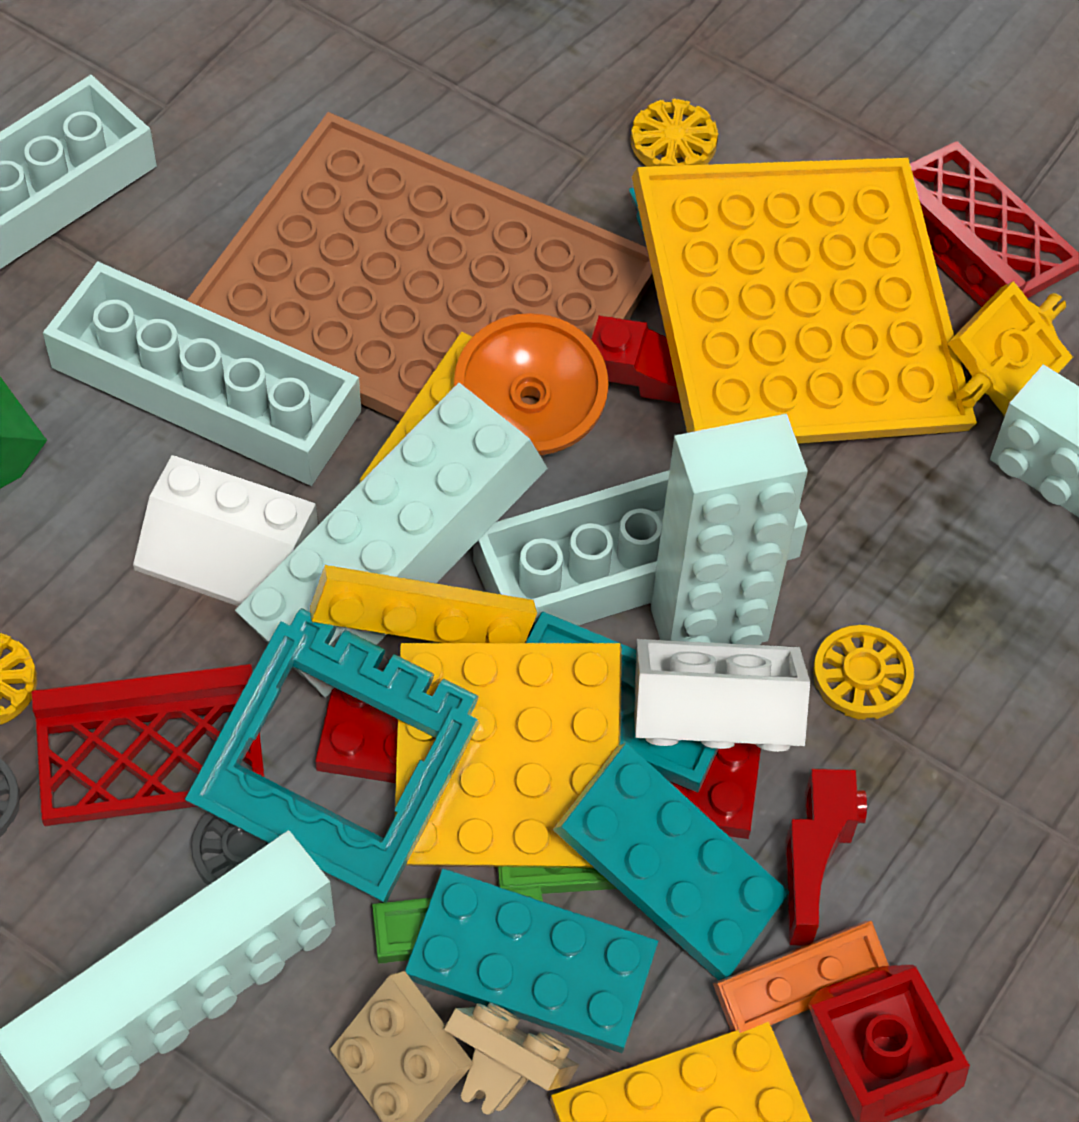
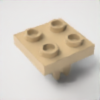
M405 971L388 976L330 1048L382 1122H424L474 1064L454 1036L444 1030L445 1024Z
M477 1003L476 1007L455 1008L444 1028L448 1033L476 1048L472 1058L474 1064L468 1071L461 1099L464 1102H470L474 1098L483 1099L486 1097L481 1107L484 1114H491L495 1110H505L529 1080L547 1091L568 1086L579 1066L578 1063L566 1057L570 1048L543 1032H539L536 1036L531 1033L526 1034L517 1029L516 1026L520 1019L493 1003H489L488 1006Z

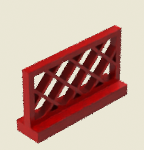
M958 141L910 163L935 263L981 307L1001 287L1013 281L1026 298H1029L1079 271V252ZM953 160L966 172V175L943 170V164ZM917 179L934 182V191L927 190ZM943 184L966 189V197L942 193ZM975 191L990 194L998 201V204L975 200ZM949 209L964 211L965 221L959 220ZM975 214L997 218L998 227L975 223ZM1007 221L1023 224L1030 231V234L1007 230ZM981 239L998 242V251L991 250ZM1007 244L1029 248L1030 258L1007 253ZM1040 251L1055 254L1063 263L1057 264L1040 260ZM1013 269L1030 272V280L1026 282Z
M252 664L32 691L33 713L36 718L41 816L44 826L198 807L185 800L189 791L174 793L161 782L179 762L197 775L199 774L202 765L187 755V753L204 734L215 741L217 740L221 732L212 725L223 712H231L234 709L253 673ZM199 715H206L203 719L199 717ZM184 718L194 725L195 728L178 747L157 733L169 719ZM143 722H151V723L147 726V725L144 724ZM128 724L141 734L121 754L102 739L114 726ZM97 728L93 733L88 730ZM74 731L86 741L65 761L51 751L50 734ZM259 732L257 738L253 740L250 746L251 753L247 751L243 761L252 767L253 772L265 777ZM149 741H152L170 754L169 758L153 776L132 762ZM95 747L115 761L97 783L76 769ZM52 763L59 768L53 777ZM126 769L144 782L145 785L133 798L118 800L107 792L106 789ZM69 776L89 790L77 805L54 808V792ZM154 790L160 794L150 796ZM98 798H100V799H102V800L104 801V802L94 803Z

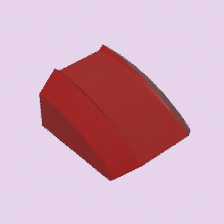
M915 965L881 966L820 989L808 1003L824 1051L855 1122H890L929 1106L942 1104L964 1087L970 1065Z

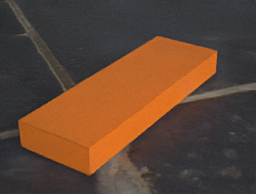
M864 921L713 983L731 1032L739 1030L742 1033L768 1021L770 1025H773L809 1010L808 1003L820 989L881 966H889L872 921Z

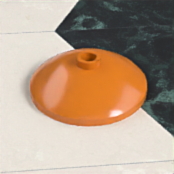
M526 313L511 315L498 319L482 328L463 348L456 364L454 387L461 383L530 438L539 455L564 450L584 438L600 419L608 394L606 365L593 341L584 332L567 321L543 314ZM532 395L539 401L535 404H526L521 399Z

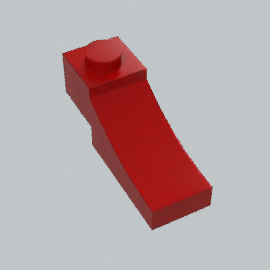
M599 315L591 340L603 357L607 369L608 382L639 386L641 397L681 403L666 336L649 329L645 322Z
M811 769L805 790L806 819L791 820L785 840L787 890L789 891L787 895L789 946H805L813 943L819 927L821 885L827 864L840 843L852 842L858 823L865 824L867 796L865 790H857L856 770Z

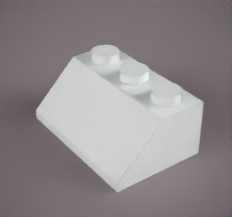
M172 455L149 496L133 563L134 570L239 606L318 526L316 503Z
M637 639L634 708L636 738H645L648 743L659 746L675 745L679 740L701 741L703 745L717 749L730 748L735 743L757 744L759 748L768 751H786L790 749V745L805 746L810 679L800 647Z

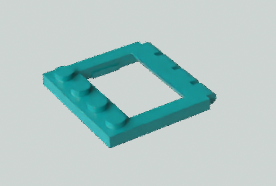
M301 608L291 625L282 621L278 624L185 800L268 843H271L289 830L322 871L387 903L479 724L478 719L471 716L479 696L446 679H442L434 695L430 696L426 693L433 681L434 673L395 654L390 658L382 672L377 668L383 659L385 649L347 630L343 631L335 647H332L329 643L336 631V626L312 622L310 612ZM292 667L436 738L425 761H419L394 811L397 812V815L385 838L240 765L281 693L280 689Z

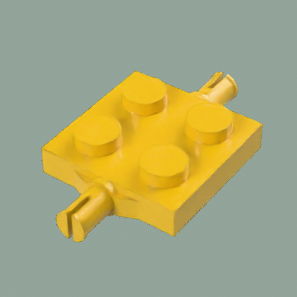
M1013 281L1001 287L947 343L972 376L969 382L957 392L958 400L965 398L961 402L963 406L972 408L986 393L1005 416L1009 403L1043 364L1057 373L1066 366L1073 356L1058 339L1052 325V321L1066 308L1065 300L1058 303L1063 298L1062 296L1052 293L1038 307L1026 298Z

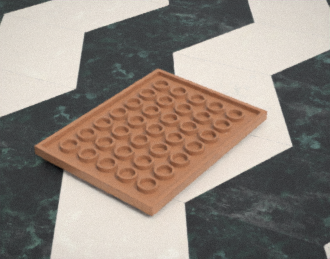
M327 112L187 301L358 376L361 404L400 421L461 331L474 336L482 328L498 319L516 314L533 313L549 315L567 321L591 339L599 315L629 320L654 278L647 247ZM532 395L521 399L526 404H535L539 401Z

